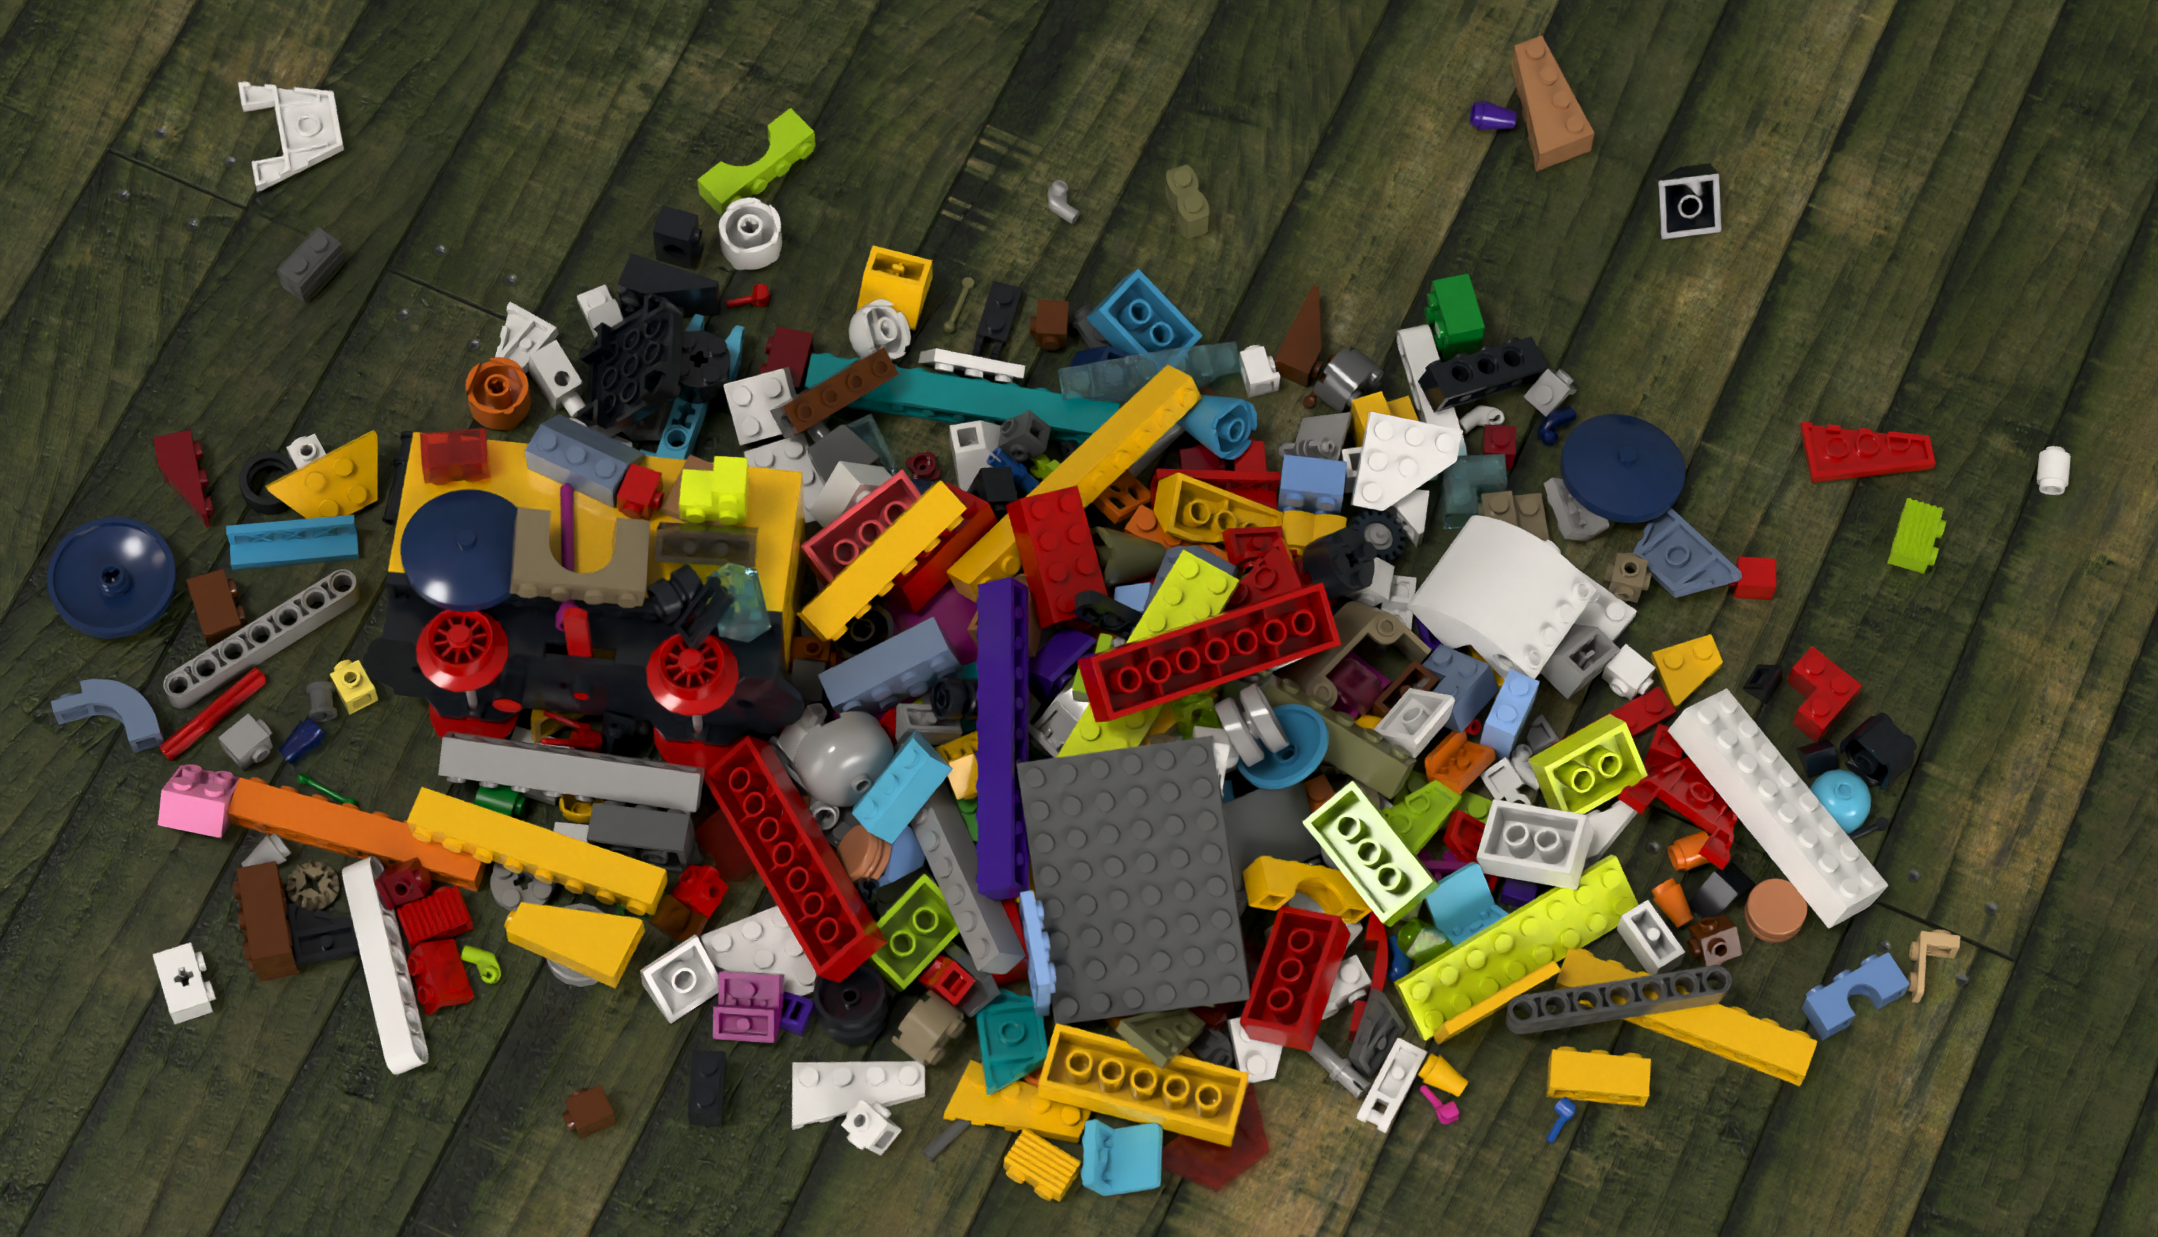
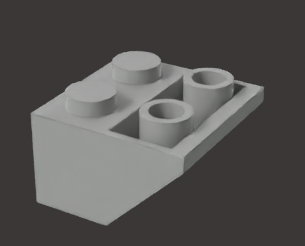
M1573 624L1540 673L1568 700L1604 671L1606 665L1620 651V648L1598 627Z

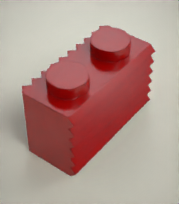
M450 886L440 887L432 893V896L423 898L421 901L417 898L401 905L402 908L396 910L412 951L419 943L447 940L474 929L472 919L458 886L452 888Z

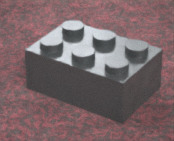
M604 801L603 804L593 803L586 840L589 844L666 869V872L682 874L689 864H692L696 835L691 817L684 811L669 809L667 812L655 811L653 808L645 805H637L635 808L623 807L614 801Z

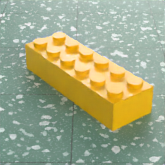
M1056 1023L1038 1084V1097L1141 1124L1157 1123L1164 1130L1231 1147L1248 1084L1249 1073L1181 1055L1176 1056L1167 1066L1161 1069L1140 1050L1130 1046L1127 1041Z

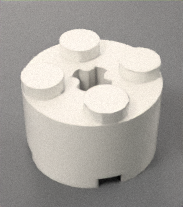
M743 198L731 203L719 221L720 244L725 258L737 270L760 269L775 262L779 257L782 247L781 221L775 208L770 204L768 206L756 198Z

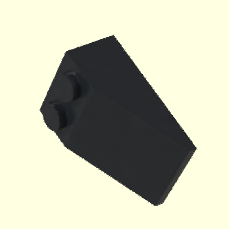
M632 253L617 284L621 313H624L627 317L644 307V296L651 293L681 306L684 309L683 319L693 318L695 314L702 316L719 315L721 311L718 281Z

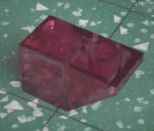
M1344 657L1326 675L1336 687L1337 697L1362 716L1373 707V703L1384 692L1378 677L1355 659Z

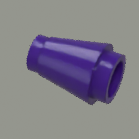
M1485 100L1473 103L1470 113V126H1476L1477 130L1514 128L1516 111H1510Z

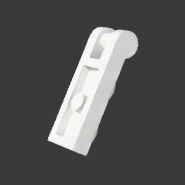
M1397 1038L1356 1119L1364 1123L1369 1121L1377 1125L1378 1130L1387 1133L1427 1052ZM1376 1101L1387 1106L1384 1114L1373 1109Z

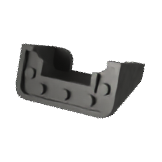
M1302 781L1280 789L1260 788L1223 804L1238 904L1247 899L1242 872L1260 856H1271L1274 859L1285 861L1295 860L1302 864L1313 866L1322 863L1320 860L1322 857L1321 845L1302 823L1312 814Z

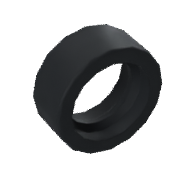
M274 451L261 452L251 457L242 466L239 474V487L247 505L258 513L266 515L280 514L291 508L276 496L269 498L260 497L252 489L253 478L266 469L275 468L283 470L286 475L297 469L294 462L284 454Z

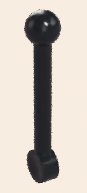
M1880 817L1875 824L1850 834L1848 837L1853 841L1876 830L1885 831L1889 826V822L1886 818Z

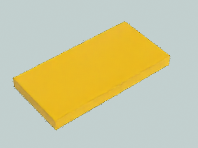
M1556 961L1547 963L1443 1023L1433 1036L1437 1045L1506 1007L1515 997L1527 995L1549 982L1561 971Z

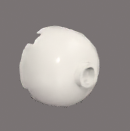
M882 299L873 301L861 307L852 317L848 329L849 339L853 349L860 357L882 347L886 349L891 360L900 358L906 353L904 352L905 347L910 345L911 341L910 328L904 314L901 311L896 313L890 307L894 305L890 301Z

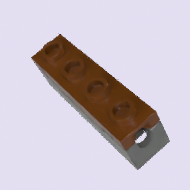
M882 347L865 354L773 408L770 412L784 438L803 432L896 377L899 373L886 349Z

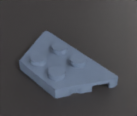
M1672 508L1647 523L1643 531L1644 536L1637 543L1633 552L1641 558L1648 560L1646 571L1652 572L1651 577L1674 598L1737 582L1742 579L1741 571Z

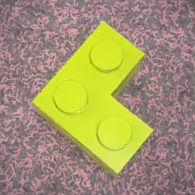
M715 456L713 471L682 469L679 500L680 519H685L692 523L717 521L724 525L746 523L749 495L748 458Z

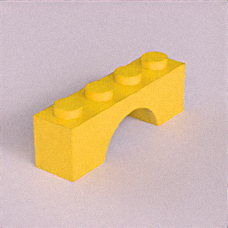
M1260 856L1242 872L1250 907L1276 911L1297 892L1313 899L1325 914L1341 916L1344 923L1356 924L1372 911L1341 870L1326 868L1323 865L1302 864L1295 860L1285 861L1274 859L1271 856Z

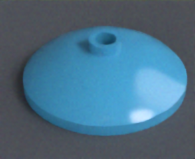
M1286 704L1272 708L1286 734L1289 745L1273 753L1268 750L1261 738H1259L1264 751V759L1250 767L1245 764L1239 755L1238 769L1249 783L1264 789L1285 788L1305 779L1319 766L1328 748L1329 732L1322 717L1312 708L1300 704Z

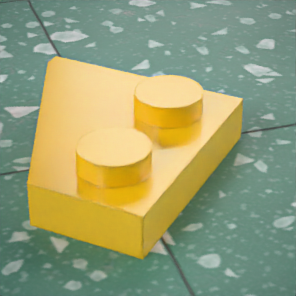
M1711 634L1652 652L1651 655L1652 662L1667 698L1675 710L1693 692L1695 693L1703 685L1704 681L1711 677L1723 663Z

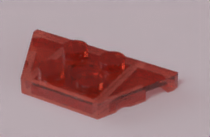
M1252 1082L1247 1084L1231 1147L1181 1134L1162 1148L1161 1168L1217 1193L1269 1153V1147L1263 1130V1121L1257 1104L1254 1084Z

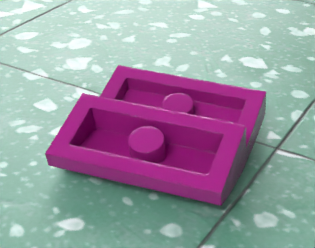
M720 971L718 973V1005L713 1006V1039L775 1043L778 1037L782 1014L784 974Z

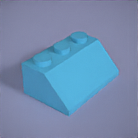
M914 730L884 771L871 785L870 789L854 805L852 814L869 833L892 844L953 768L918 731Z

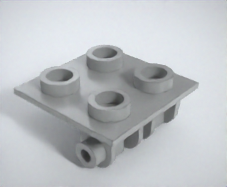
M1347 412L1303 418L1295 443L1285 442L1280 446V457L1284 458L1285 454L1338 461L1352 413Z

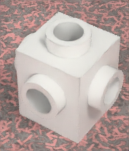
M863 1099L850 1108L845 1121L841 1124L850 1133L847 1137L850 1142L861 1150L866 1147L880 1156L902 1131L888 1118L892 1113L877 1101L872 1105Z

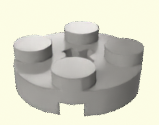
M497 862L493 866V873L490 879L491 891L496 903L508 911H516L521 902L547 906L548 901L555 894L557 886L556 882L552 884L540 882L533 874L524 871L521 874L513 873L504 868L503 864ZM525 876L526 879L531 878L533 881L528 883V889L522 890L520 886H514L515 882L519 881V878Z

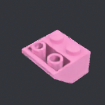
M194 764L180 765L161 790L158 825L221 838L231 824L227 810L239 778L242 777L233 776L228 771L213 772L203 770L200 766Z

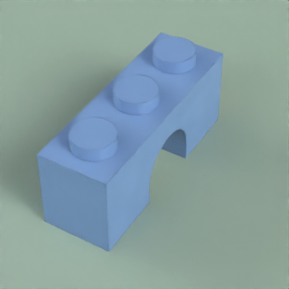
M1889 952L1880 957L1877 954L1871 955L1861 962L1859 969L1853 972L1847 969L1834 977V983L1825 988L1820 984L1806 993L1807 998L1802 1006V1010L1822 1040L1851 1025L1855 1013L1849 1006L1847 997L1854 994L1864 995L1872 1001L1878 1010L1905 995L1910 983Z

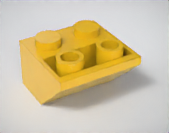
M872 246L863 275L856 312L864 305L879 299L890 301L894 304L890 307L896 313L901 311L907 320L909 328L916 331L933 278L932 260Z

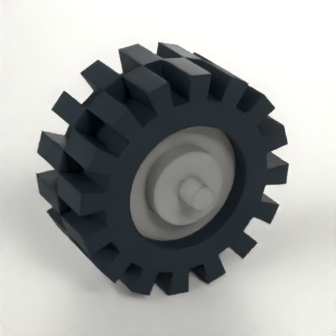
M1374 509L1370 513L1368 511L1363 512L1349 528L1358 532L1366 542H1371L1375 546L1376 557L1392 565L1402 553L1406 542H1403L1406 538L1405 532L1399 533L1403 528L1402 524L1395 525L1394 522L1397 518L1393 515L1390 519L1386 518L1388 513L1386 511H1382L1379 515L1377 510Z

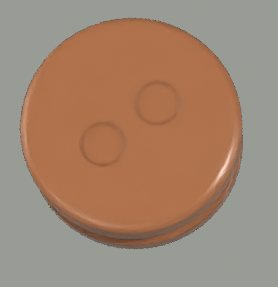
M862 824L853 827L846 833L839 843L835 855L854 887L858 888L859 881L864 877L867 880L865 887L868 886L869 877L876 880L881 877L889 862L891 843L869 833Z
M1776 878L1757 884L1749 894L1744 907V918L1749 930L1759 939L1770 943H1781L1793 938L1800 931L1807 915V902L1793 884L1787 880Z

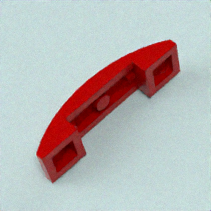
M1371 911L1363 950L1376 952L1370 992L1373 988L1383 991L1388 965V946L1385 928L1376 914ZM1355 1000L1348 1041L1354 1042L1367 1004L1365 1001Z

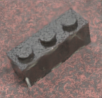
M659 522L656 531L655 562L755 567L758 553L759 527Z

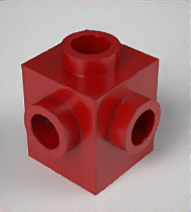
M689 864L688 868L681 874L679 882L670 896H673L692 912L703 914L709 919L716 907L722 902L729 886L720 879L721 873L714 867L707 864L704 867Z

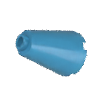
M1201 394L1202 399L1176 424L1220 458L1233 460L1241 456L1252 442V440L1248 439L1251 429L1256 431L1257 413L1253 404L1242 398Z

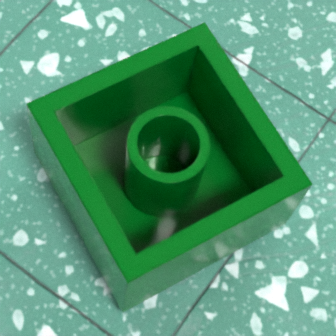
M1469 273L1433 280L1431 292L1427 293L1428 307L1424 308L1426 323L1433 327L1435 334L1432 336L1437 352H1440L1443 362L1452 360L1456 355L1467 352L1468 355L1478 352L1481 348L1485 326Z

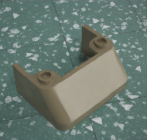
M1351 601L1345 604L1333 616L1341 645L1306 656L1286 665L1279 671L1277 677L1282 680L1289 679L1300 686V691L1309 696L1315 695L1327 702V707L1331 708L1337 700V689L1326 675L1366 634L1378 644H1394L1412 662L1416 659L1420 664L1429 655L1431 649L1395 615L1360 601Z

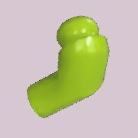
M465 945L461 960L476 964L481 979L485 983L493 984L499 981L501 968L496 956L492 952Z

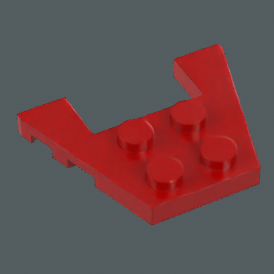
M1689 756L1661 769L1660 773L1653 777L1647 776L1641 779L1638 784L1632 787L1628 785L1623 788L1618 799L1641 815L1654 798L1657 797L1666 803L1669 808L1678 811L1697 827L1710 833L1711 836L1698 854L1721 870L1725 868L1730 860L1731 854H1729L1734 839L1733 829L1737 821V815Z

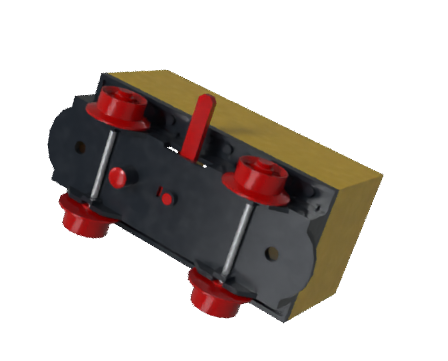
M413 432L386 579L389 601L383 634L366 647L362 665L366 672L375 680L392 687L395 695L425 698L430 703V722L441 739L448 731L505 739L514 730L519 712L524 708L604 716L606 710L634 720L650 721L654 726L655 746L664 761L705 768V773L744 739L743 735L746 733L758 732L779 735L781 727L792 725L801 719L804 710L803 699L792 684L786 681L788 670H790L789 662L793 637H796L799 619L797 613L801 605L806 560L800 551V546L806 542L802 472L748 466L750 484L746 523L728 525L723 536L720 537L662 513V506L687 460L645 456L640 464L642 467L662 473V492H664V499L659 511L654 510L650 519L646 587L660 578L669 580L672 571L684 564H688L697 573L703 585L706 584L711 576L719 578L722 582L720 585L725 586L729 590L727 594L733 595L735 601L697 650L690 648L674 628L680 617L669 624L665 623L654 609L647 592L643 605L632 608H624L614 603L592 605L583 600H575V604L579 608L570 607L564 609L563 624L565 632L556 628V612L559 611L562 601L553 600L551 597L536 596L534 598H523L518 594H513L498 605L470 612L447 610L421 597L406 578L400 553L404 529L420 507L439 495L456 490L474 489L497 494L510 501L517 508L551 511L549 547L552 556L561 565L560 488L562 484L527 468L525 449L528 444ZM573 490L575 573H593L604 568L612 559L613 532L617 517H628L619 512L618 502L612 508Z

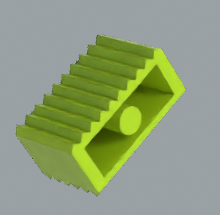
M1907 498L1901 512L1887 563L1922 574L1925 573L1928 565L1934 566L1939 548L1933 547L1935 538H1942L1946 521L1941 519L1944 509Z

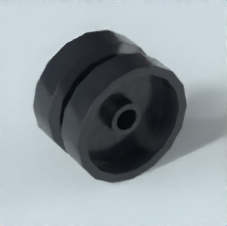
M862 963L840 983L818 977L813 989L814 1004L819 1023L826 1035L838 1043L857 1045L876 1038L884 1030L890 1016L889 1001L885 983L876 969L868 963Z

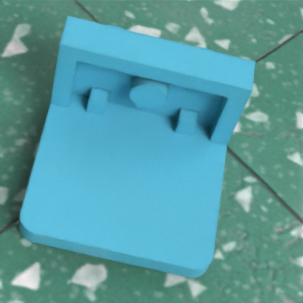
M1470 862L1439 880L1438 883L1441 886L1424 899L1441 943L1448 949L1453 948L1509 915L1495 904L1482 869L1476 862Z
M1098 1120L1085 1121V1134L1082 1138L1084 1160L1081 1169L1083 1186L1102 1196L1155 1189L1160 1185L1162 1127L1159 1124L1149 1123L1113 1129Z

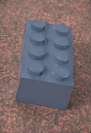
M933 616L824 671L818 677L832 708L838 715L843 712L859 711L873 716L881 711L887 712L889 709L896 708L901 701L909 697H918L926 693L928 688L933 686L937 679L955 678L957 673L964 669L949 637Z

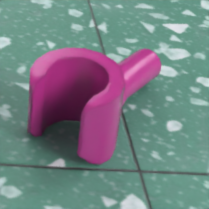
M1426 1085L1420 1088V1091L1436 1109L1437 1117L1442 1124H1449L1459 1119L1457 1116L1459 1111L1453 1101L1443 1105L1440 1099Z

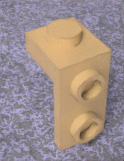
M1947 930L1921 931L1917 940L1911 941L1909 960L1914 961V972H1909L1908 982L1910 985L1907 991L1912 992V1002L1919 1003L1924 994L1926 955L1954 959L1960 948V936L1951 935V932Z

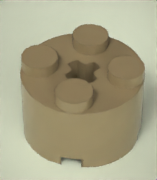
M929 990L926 994L931 998L926 1003L920 999L898 1027L902 1035L900 1038L893 1036L892 1039L896 1046L922 1066H926L929 1063L936 1066L947 1052L943 1048L951 1037L956 1040L967 1025L962 1021L964 1013L934 990Z

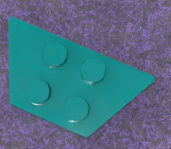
M1000 988V994L975 1014L986 1095L999 1091L1043 1066L1048 1053L1043 1016L1036 1017L1033 998L1018 996L1012 991Z

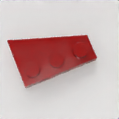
M1281 536L1273 543L1275 547L1263 559L1259 557L1252 564L1254 568L1241 581L1239 580L1240 584L1223 612L1304 586L1288 545Z

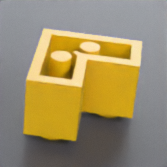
M1382 391L1352 400L1350 411L1352 417L1348 429L1355 446L1362 447L1369 412L1414 421L1419 420L1409 396L1386 402Z
M975 731L935 747L937 752L953 768L947 778L957 800L961 798L968 800L978 796L976 791V782L978 780V763L976 760L978 732Z

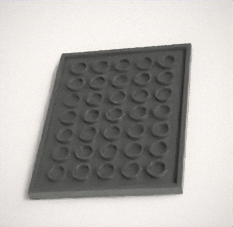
M1206 736L1017 763L1037 901L1041 900L1044 912V920H1042L1044 929L1041 932L1047 931L1050 961L1047 963L1053 962L1056 974V982H1054L1056 992L1051 993L1055 1024H1067L1250 999V983L1214 737Z

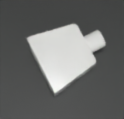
M557 340L529 355V375L553 409L557 411L565 407L571 418L577 417V411L586 406L581 399L583 383Z

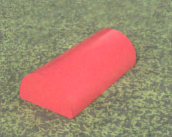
M902 469L800 546V551L824 586L829 584L921 496V493Z

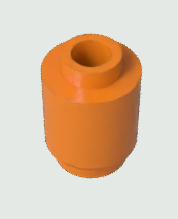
M1701 831L1675 840L1674 845L1668 846V855L1676 871L1681 869L1688 871L1710 863V861L1698 853L1711 835L1708 836L1705 831Z

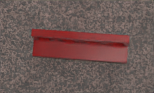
M1156 469L1150 483L1152 511L1154 509L1158 482L1178 472L1277 510L1276 490L1281 482V473Z

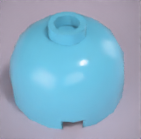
M1830 770L1815 779L1810 787L1812 793L1846 834H1851L1862 827L1870 813L1871 794L1869 787L1860 776L1847 770Z

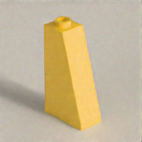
M524 902L520 903L516 911L512 910L509 913L504 925L509 942L613 988H616L645 932L643 921L638 918Z

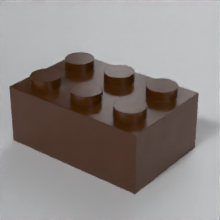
M276 861L236 868L238 880L233 881L235 898L239 903L238 920L245 941L242 942L243 950L250 972L256 971L260 982L299 974L286 905L287 899L284 882Z

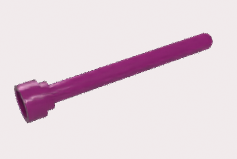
M563 484L560 488L561 566L571 572H575L573 487L570 484ZM573 599L562 601L559 611L556 612V628L560 631L565 632L563 624L564 609L570 607L579 608Z

